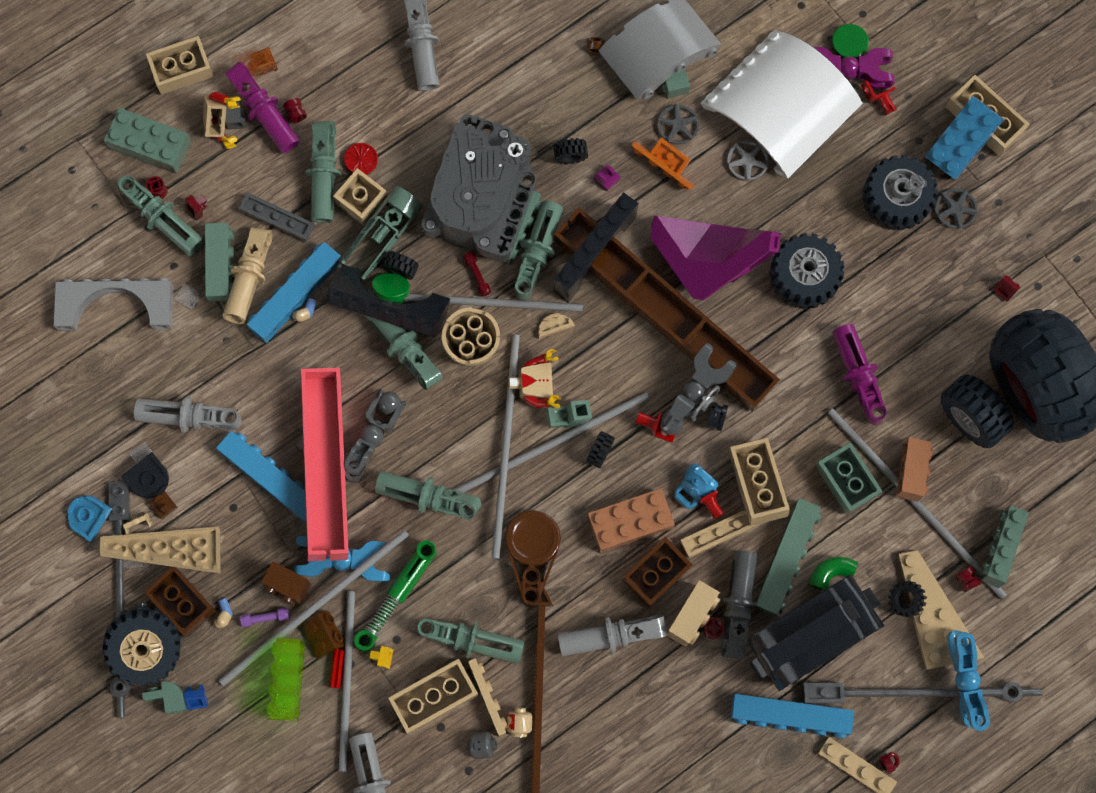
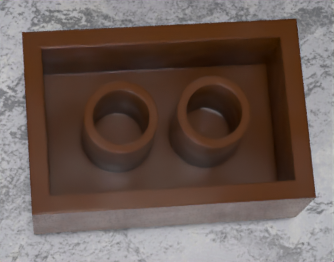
M664 537L623 576L622 581L650 608L693 565Z
M171 567L144 591L148 598L164 615L166 614L177 630L186 638L216 612V609L177 567Z

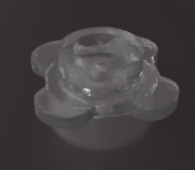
M912 174L909 182H906L904 186L906 190H911L914 192V195L918 196L922 193L923 187L927 186V181L917 174Z

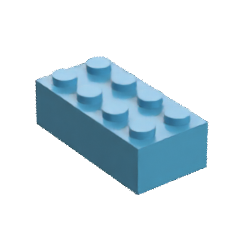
M972 96L925 157L953 179H958L1005 119L979 99Z

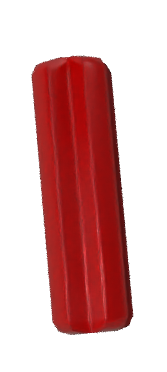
M340 649L333 651L329 687L333 689H339L341 684L344 651Z

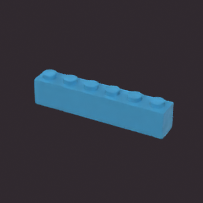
M325 242L317 245L313 249L312 255L300 263V268L287 277V282L275 290L274 296L262 304L261 310L249 318V323L247 324L249 330L267 344L292 317L293 312L298 310L307 301V298L340 265L342 261L341 255Z
M231 430L216 449L306 523L305 486L298 480L295 482L289 478L291 474L284 468L279 470L275 467L276 462L269 456L264 458L260 454L262 451L256 445L252 444L250 446L245 442L247 438L240 432L235 434Z
M734 694L730 719L735 720L736 724L747 725V722H754L755 726L764 728L769 724L775 725L774 729L786 730L787 727L794 728V732L806 733V730L814 731V735L826 736V733H832L835 738L846 739V735H852L854 710Z

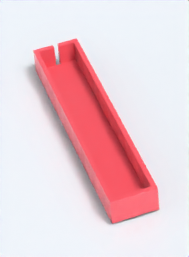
M340 368L301 369L308 561H326V557H330V561L348 560Z

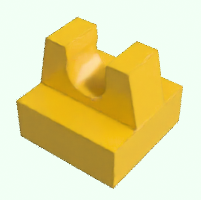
M381 646L380 652L371 651L369 658L378 661L377 666L390 669L394 650Z

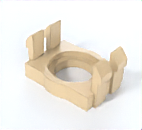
M148 513L123 524L125 534H131L129 527L145 520L149 527H151L153 521Z

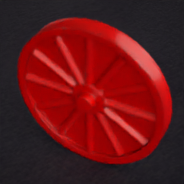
M356 143L345 152L344 162L346 168L351 173H354L358 168L367 175L376 168L378 156L375 149L369 144Z

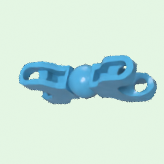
M307 536L297 537V545L307 547ZM370 541L361 549H353V551L348 548V560L330 561V557H326V561H310L307 565H297L294 567L293 572L301 576L316 577L327 568L334 567L338 571L355 570L387 544V542ZM374 564L361 574L369 581L390 580L389 573L377 570Z
M954 630L947 635V645L954 671L957 672L955 682L960 689L958 692L961 720L964 725L978 731H983L989 727L990 719L982 689H979L981 678L976 671L978 668L975 639L970 633Z

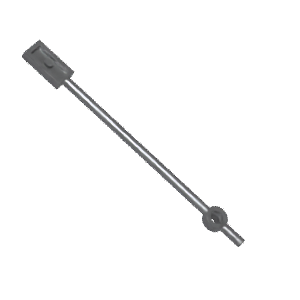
M125 481L109 482V506L113 508L109 514V521L116 522V535H124V521H130V487ZM116 558V617H119L120 613L124 611V559ZM118 676L111 682L110 691L117 697V718H124L125 697L131 692V685H128L129 682L126 680L124 682L119 681ZM122 683L123 689L118 691L117 685Z
M1009 682L1003 685L1002 688H982L983 697L1002 696L1006 702L1013 703L1020 700L1022 696H1042V689L1021 688L1019 684ZM803 683L804 704L845 703L844 697H959L958 691L960 690L844 689V683ZM1009 689L1013 690V696L1008 695Z

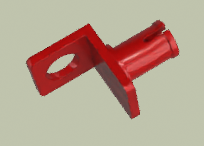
M868 80L860 85L869 103L871 104L876 100L877 102L879 101L886 115L897 110L889 97L890 93L896 89L895 86L876 96Z
M639 412L636 424L651 428V431H653L652 436L670 443L673 442L675 435L664 436L661 433L660 419L662 413H659V416L654 418Z
M717 490L701 498L698 503L699 507L706 505L713 519L724 514L715 500L718 494Z

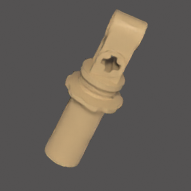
M252 227L243 255L239 258L238 266L231 268L230 274L235 279L222 315L225 320L231 323H245L256 286H261L265 282V277L261 272L264 271V261L272 242L271 230Z

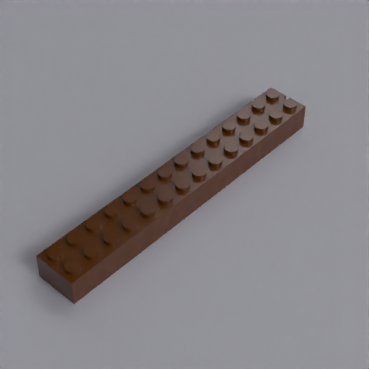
M579 207L568 218L567 223L564 222L554 233L553 241L569 255L573 256L598 223ZM615 237L602 250L588 270L693 362L695 356L707 343L713 346V352L708 360L711 368L721 369L728 361H735L737 363L736 369L727 382L720 385L751 412L760 405L779 383L780 379Z

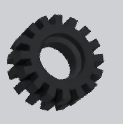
M564 139V141L560 140L553 145L556 163L568 165L569 163L574 164V162L580 163V161L588 158L587 143L584 139Z
M388 251L382 263V267L388 272L398 274L409 280L414 278L419 267L415 260L394 251Z
M601 431L591 448L586 462L600 469L615 437Z
M901 581L893 585L894 589H890L891 595H888V599H891V602H888V604L892 606V611H896L895 614L902 617H913L919 615V612L924 610L922 607L927 604L924 602L927 596H924L925 590L921 589L922 586L920 584ZM906 591L911 592L914 597V602L909 607L904 606L901 602V596Z

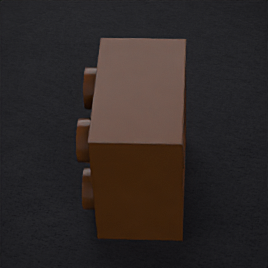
M272 561L261 581L268 593L276 597L278 594L282 595L281 598L293 606L295 603L302 604L312 585L308 579Z

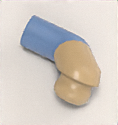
M307 298L305 308L294 311L292 314L293 319L298 322L310 319L314 313L316 300Z
M227 598L218 601L221 612L214 620V625L217 628L226 627L232 618V611Z

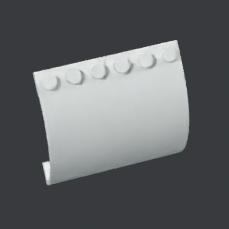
M777 30L771 32L701 102L704 109L714 113L717 111L746 130L777 163L774 167L776 174L789 178L863 104L848 80L827 58L804 41Z

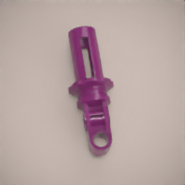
M241 61L225 72L227 78L245 99L244 105L246 108L251 110L248 115L249 120L257 119L282 154L295 148L300 143V140L275 107L278 103V98H269L268 92L258 86L247 67Z
M854 324L840 326L833 330L832 334L847 369V374L843 376V380L845 382H852V390L857 392L859 403L864 410L867 421L872 425H879L884 420L887 409L882 400L881 392L876 385L878 379L873 374L878 369V366L876 364H869ZM872 412H879L881 414V417H875L872 414Z

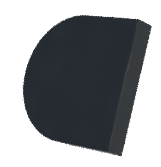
M153 452L149 453L121 476L134 493L143 498H155L161 495L169 483L167 469Z

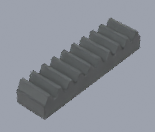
M248 192L239 206V211L243 214L254 217L257 221L260 220L264 224L267 223L270 227L273 226L275 229H279L283 233L286 232L296 239H301L303 242H307L315 227L314 223Z

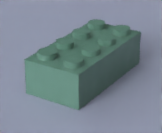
M122 108L118 109L104 139L109 149L176 174L192 142L189 134Z

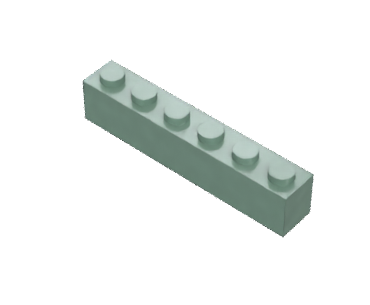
M800 498L796 501L755 602L758 605L753 608L774 617L778 613L782 614L786 605L783 600L785 595L789 596L793 585L790 584L793 577L796 578L799 573L800 567L797 565L799 560H803L808 549L805 548L807 541L811 542L815 531H812L814 523H819L822 515L819 513L821 507Z

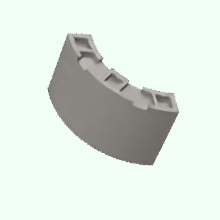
M667 0V4L661 6L658 3L626 23L623 26L625 30L618 36L614 34L599 50L637 100L649 99L654 94V91L672 75L683 71L686 66L696 61L712 58L717 54V49L722 45L686 0Z

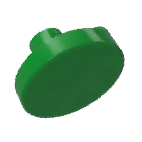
M845 24L834 32L831 44L833 51L836 55L841 56V59L847 56L858 59L859 56H864L869 45V38L865 30L860 26Z
M385 273L374 278L372 281V292L374 296L382 300L402 304L409 295L410 283L403 276Z

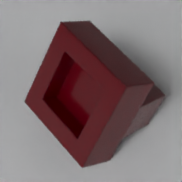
M190 195L185 198V207L196 220H199L203 217V210L207 207V200L203 195L197 198Z
M1006 275L993 291L1008 302L1020 289V285Z

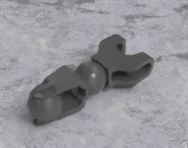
M710 343L705 344L694 358L696 370L692 377L693 379L685 383L682 394L678 395L671 410L662 415L660 419L661 430L668 435L678 434L684 426V420L695 410L696 404L702 402L703 396L707 395V389L709 390L714 384L727 382L736 369L737 363L735 361H728L721 369L711 368L708 360L713 352V346Z
M382 389L377 391L375 399L366 412L365 421L367 425L361 429L359 439L345 461V478L347 481L356 483L361 480L375 452V448L383 442L385 433L389 434L392 432L401 412L406 407V401L401 402V399L395 392L388 391L383 393ZM377 407L384 415H393L388 424L374 421L372 416Z

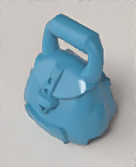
M694 463L687 467L683 481L674 491V499L685 509L693 508L699 503L701 498L717 490L718 482L697 463ZM684 489L689 496L694 498L693 502L690 503L679 492Z

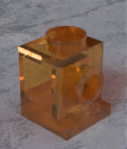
M269 47L248 55L251 61L248 62L251 73L255 72L257 77L273 70H278Z

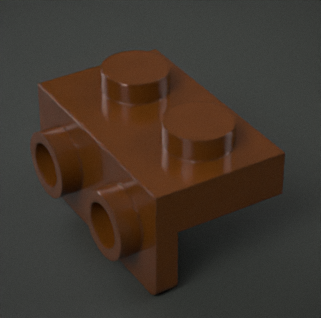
M329 611L317 613L301 623L317 659L323 658L334 650L345 646L343 637L338 631L334 618Z

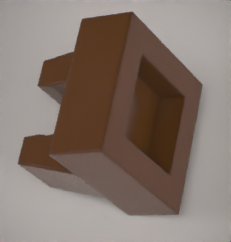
M166 492L158 495L149 503L161 519H164L178 508Z

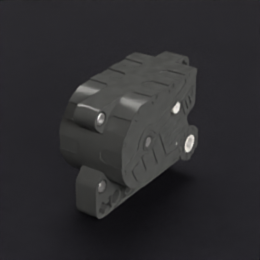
M464 115L460 122L454 126L448 148L445 150L442 164L436 174L431 199L422 221L424 235L428 238L442 235V238L450 244L464 249L476 248L477 252L482 256L502 262L507 261L511 257L536 186V178L530 167L531 149L528 141L520 136H514L511 129L507 126L473 115ZM484 129H488V130H490L491 132H490L489 134H487V133L484 132L483 130H484ZM524 180H530L532 183L530 185H524L522 182ZM518 197H524L526 200L524 202H518L516 199ZM512 214H518L520 217L518 219H512L510 216ZM509 230L512 231L514 234L512 236H506L504 235V232ZM503 243H505V244H506V245H505L506 251H503V253H500V251L502 250V248H503V246H504Z

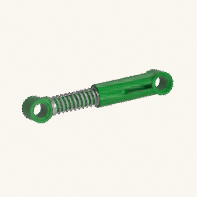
M424 540L418 544L416 551L387 591L388 597H386L387 600H384L385 603H382V606H380L374 618L370 620L368 626L356 634L354 642L360 651L369 652L375 647L378 634H380L379 631H382L381 628H384L383 625H386L385 622H388L387 619H390L389 616L391 617L393 610L396 611L395 607L398 608L397 604L404 603L427 567L436 558L437 550L431 541ZM430 547L432 553L429 556L422 555L421 551L423 548ZM421 560V562L419 563V565L417 566V568L415 569V571H414V572L412 573V575L410 576V574H411V572L413 571V569L415 568V566H416V565L418 564V562ZM364 636L370 638V643L367 646L360 645V640Z

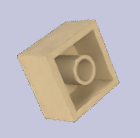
M357 168L333 197L335 204L362 225H365L387 197V191Z

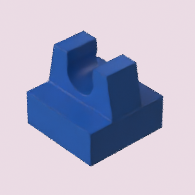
M199 685V690L195 691L192 690V687H187L186 692H184V700L188 710L208 707V700L203 685Z

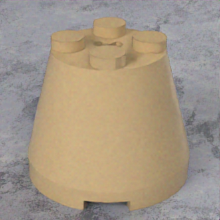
M472 307L460 309L446 320L442 331L443 347L449 357L457 363L466 366L482 364L488 361L499 347L500 330L498 324L488 312L472 309Z

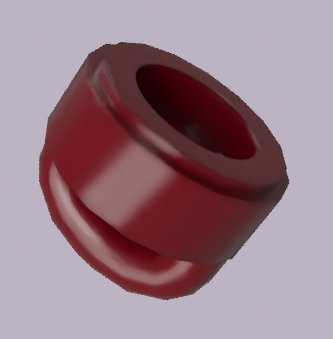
M884 753L879 756V762L887 774L896 771L900 764L899 756L896 753ZM891 757H893V758L895 759V763H894V764H893L892 760L890 759Z

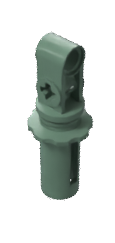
M334 121L314 122L312 125L313 144L312 157L310 158L312 168L307 169L305 173L312 178L311 221L330 223L334 219V178L340 177L341 171L335 169V164H337V159L335 158L336 125Z
M123 176L119 179L118 186L122 194L137 209L142 211L141 216L144 219L149 220L147 225L149 230L158 228L188 256L193 255L200 249L204 239L173 212V202L164 203L159 196L154 197L131 176ZM126 184H133L132 188L128 190L124 189V186ZM166 218L188 237L186 241L164 222Z
M542 202L530 238L521 241L520 246L525 251L521 255L523 262L515 284V295L520 300H527L531 297L541 268L546 267V259L555 255L550 246L563 212V207L555 202ZM546 217L550 218L543 242H539L538 240ZM525 286L529 290L526 292H521L519 288Z
M365 315L390 348L387 350L388 356L390 358L398 357V361L401 364H405L423 389L427 390L443 379L439 369L422 351V346L416 343L418 334L415 331L407 332L404 327Z
M381 471L375 485L376 494L416 504L419 506V513H425L427 508L434 512L440 511L448 515L472 519L481 507V501L477 496L465 494L454 489H447L443 485H434V479L431 477L427 478L426 482H421Z
M423 619L417 627L418 634L421 637L442 644L454 645V650L466 651V658L468 659L470 653H476L519 664L524 646L523 640L477 629L478 622L476 621L472 627H468L464 623L456 626L447 622ZM424 623L432 626V631L428 634L421 631L420 627ZM474 638L512 647V650L507 652L473 643Z

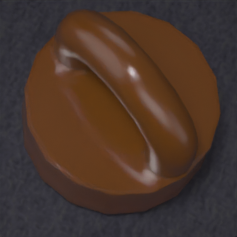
M600 37L588 38V53L591 55H601L599 51L592 49H600L605 44V40Z

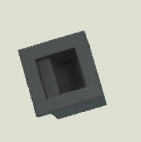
M236 101V104L240 106L239 108L229 109L226 104V125L229 130L247 128L245 121L246 111L245 107L241 106V101Z

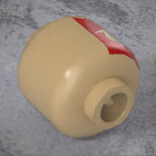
M515 707L514 711L507 714V731L511 733L512 737H527V734L532 731V714L526 712L524 707Z

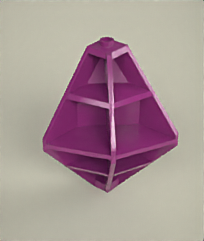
M654 215L651 223L650 237L692 298L706 300L729 282H735L772 255L778 253L781 233Z

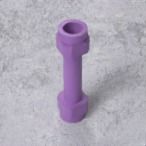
M279 608L276 612L253 616L245 614L240 616L241 626L250 627L253 626V623L279 619V621L288 620L289 611L288 608Z

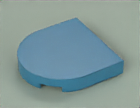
M86 495L76 498L71 502L67 510L69 526L89 542H93L113 508L94 496Z

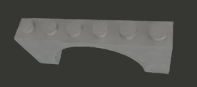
M140 278L138 281H131L129 279H119V281L100 279V281L93 282L90 279H82L81 282L64 279L62 282H56L54 327L58 331H77L80 317L86 307L98 297L109 293H125L136 297L146 306L150 326L153 330H173L174 285L166 278H158L157 281H149V279Z

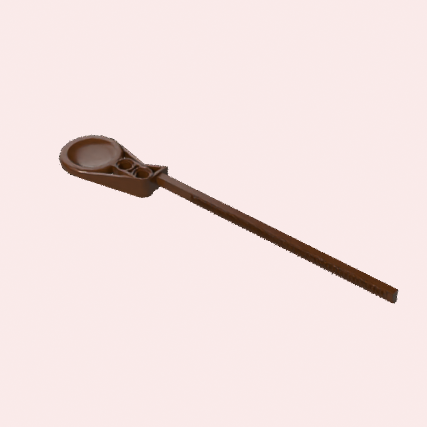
M536 510L524 511L515 516L508 524L505 533L506 549L522 601L527 606L538 607L537 644L534 645L537 647L534 649L537 650V652H534L537 654L534 656L537 658L534 660L537 663H534L536 670L533 671L536 673L533 675L536 676L534 678L536 681L533 682L536 684L533 686L536 688L533 690L536 693H533L535 700L532 701L535 703L533 704L535 712H532L535 714L532 716L535 718L533 719L535 723H532L534 731H531L534 733L531 735L534 736L532 738L534 746H531L534 748L531 750L534 752L531 754L533 755L531 758L533 759L531 761L533 768L530 769L533 771L530 773L533 775L531 776L533 784H530L532 792L529 793H540L545 607H553L544 587L561 542L560 529L555 520L545 512ZM513 559L520 564L529 566L523 573L522 582L519 580ZM551 560L544 581L540 582V572L535 566L543 565ZM533 572L537 575V579L534 582H529L526 579V575ZM528 592H533L537 598L535 601L530 602L526 600L525 595Z

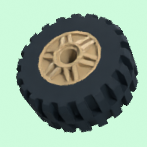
M136 606L132 607L128 612L124 610L120 613L119 617H114L110 626L105 631L102 647L105 665L109 666V672L113 676L116 674L121 682L128 681V685L135 686V683H140V687H144L149 682H152V685L158 683V679L168 677V673L176 667L181 649L180 634L166 614L160 613V610L157 608L151 610L149 606H143V609H138Z

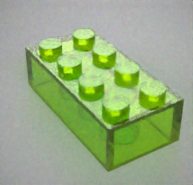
M277 638L276 643H273L272 655H275V662L271 663L270 675H273V683L269 684L268 693L271 695V703L267 705V716H270V720L274 722L299 723L305 643L301 639Z

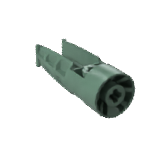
M395 186L358 234L340 262V265L342 266L376 221L380 222L381 225L371 236L375 242L380 244L390 231L394 235L362 275L360 280L363 281L396 244L423 208L421 202L405 189ZM386 205L390 210L384 214L382 219L377 215ZM388 215H389V216L395 215V216H396V218H395L396 221H393V222L391 223V222L388 220V219H389ZM402 219L408 221L399 233L394 228Z

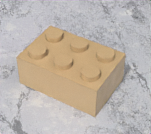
M199 36L146 53L161 95L214 77Z
M699 580L667 632V636L685 647L689 644L693 645L700 634L697 631L698 628H703L710 617L707 614L708 611H713L720 601L717 597L720 592Z

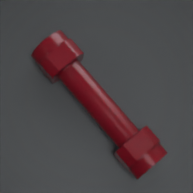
M473 252L465 254L463 256L464 262L472 271L481 297L491 294L489 284L485 283L477 267L475 255Z

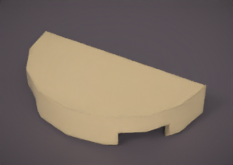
M560 313L550 314L540 323L538 329L539 339L571 329L575 325L565 315Z

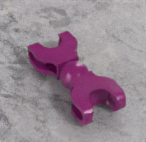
M813 47L827 58L847 80L854 79L855 77H857L858 81L868 80L873 89H887L895 84L892 73L883 72L879 69L880 65H886L892 61L893 51L891 49L874 48L867 55L859 56L857 60L855 57L850 56L841 59V56L832 54L824 47Z

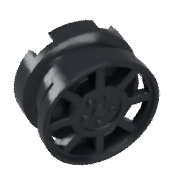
M717 402L712 403L706 428L711 429L713 427L717 431H722L728 405L723 404L720 406Z

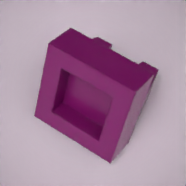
M607 164L594 176V180L608 191L620 180V176Z

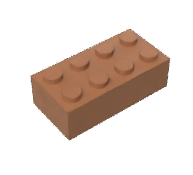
M662 488L590 512L587 516L600 553L671 530L675 526Z

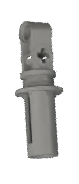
M404 0L409 28H407L409 39L405 41L404 45L412 49L417 88L419 91L437 89L440 85L433 45L438 43L439 37L432 35L433 28L429 24L427 0Z
M188 396L183 399L182 403L138 398L134 407L135 421L178 425L182 433L188 432L190 427L199 430L202 427L235 430L242 423L240 415L234 409L204 406L200 402L195 404L192 403L191 397ZM153 410V411L173 412V413H180V415H179V414H178V415H175V414L155 413V412H150V411ZM234 415V421L227 423L228 417Z
M654 615L628 622L620 619L615 623L611 622L609 617H605L606 623L604 625L558 633L561 654L564 657L605 648L611 649L612 654H616V647L618 646L628 647L631 642L662 638L668 634L664 615ZM635 627L639 628L640 634L634 631Z
M365 733L349 738L359 782L358 787L353 790V793H386L385 787L389 786L391 781H386L382 778L373 734ZM364 747L367 750L374 783L368 784L361 748Z

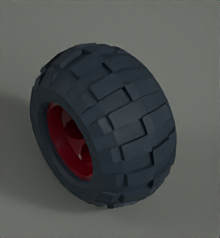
M1028 310L1008 319L996 331L997 334L992 339L989 360L996 381L1015 415L1029 432L1048 442L1063 443L1072 441L1092 432L1096 428V353L1083 333L1069 318L1053 310Z

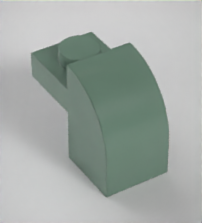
M589 400L573 401L566 406H560L558 409L554 407L546 409L549 428L575 427L585 424L592 419Z
M161 681V690L160 687L148 688V692L142 693L144 702L164 700L166 714L170 715L189 711L184 700V690L172 682Z

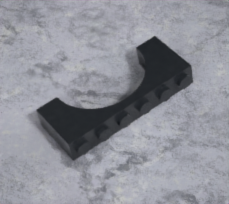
M622 193L554 278V293L569 303L580 289L585 275L602 250L621 230L625 232L636 219L639 205L637 201L626 193Z
M344 264L328 287L326 303L432 337L436 336L443 323L451 299L432 293L427 299L417 303L400 304L385 301L372 295L362 286L359 280L360 269Z

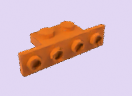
M664 138L659 139L651 152L638 142L631 144L634 147V152L640 156L645 155L649 158L648 162L654 167H661L667 177L677 179V184L685 190L695 187L694 184L681 175L691 159Z

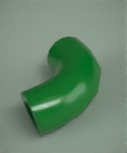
M840 556L827 558L816 566L808 585L825 591L833 577H846L850 574L854 576L858 561Z

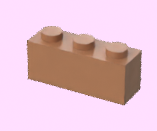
M908 437L903 442L896 497L918 502L926 496L928 492L926 479L930 475L928 464L933 454V450L930 449L931 442Z

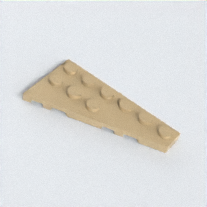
M220 527L100 537V555L103 557L221 574Z
M919 551L898 554L903 580L920 584L922 586L921 589L925 590L924 596H927V599H924V602L927 604L922 607L924 610L919 612V615L913 616L925 670L953 665L948 651L947 635L954 630L969 632ZM906 591L911 606L914 602V597L911 592ZM976 645L977 660L983 659L984 656Z

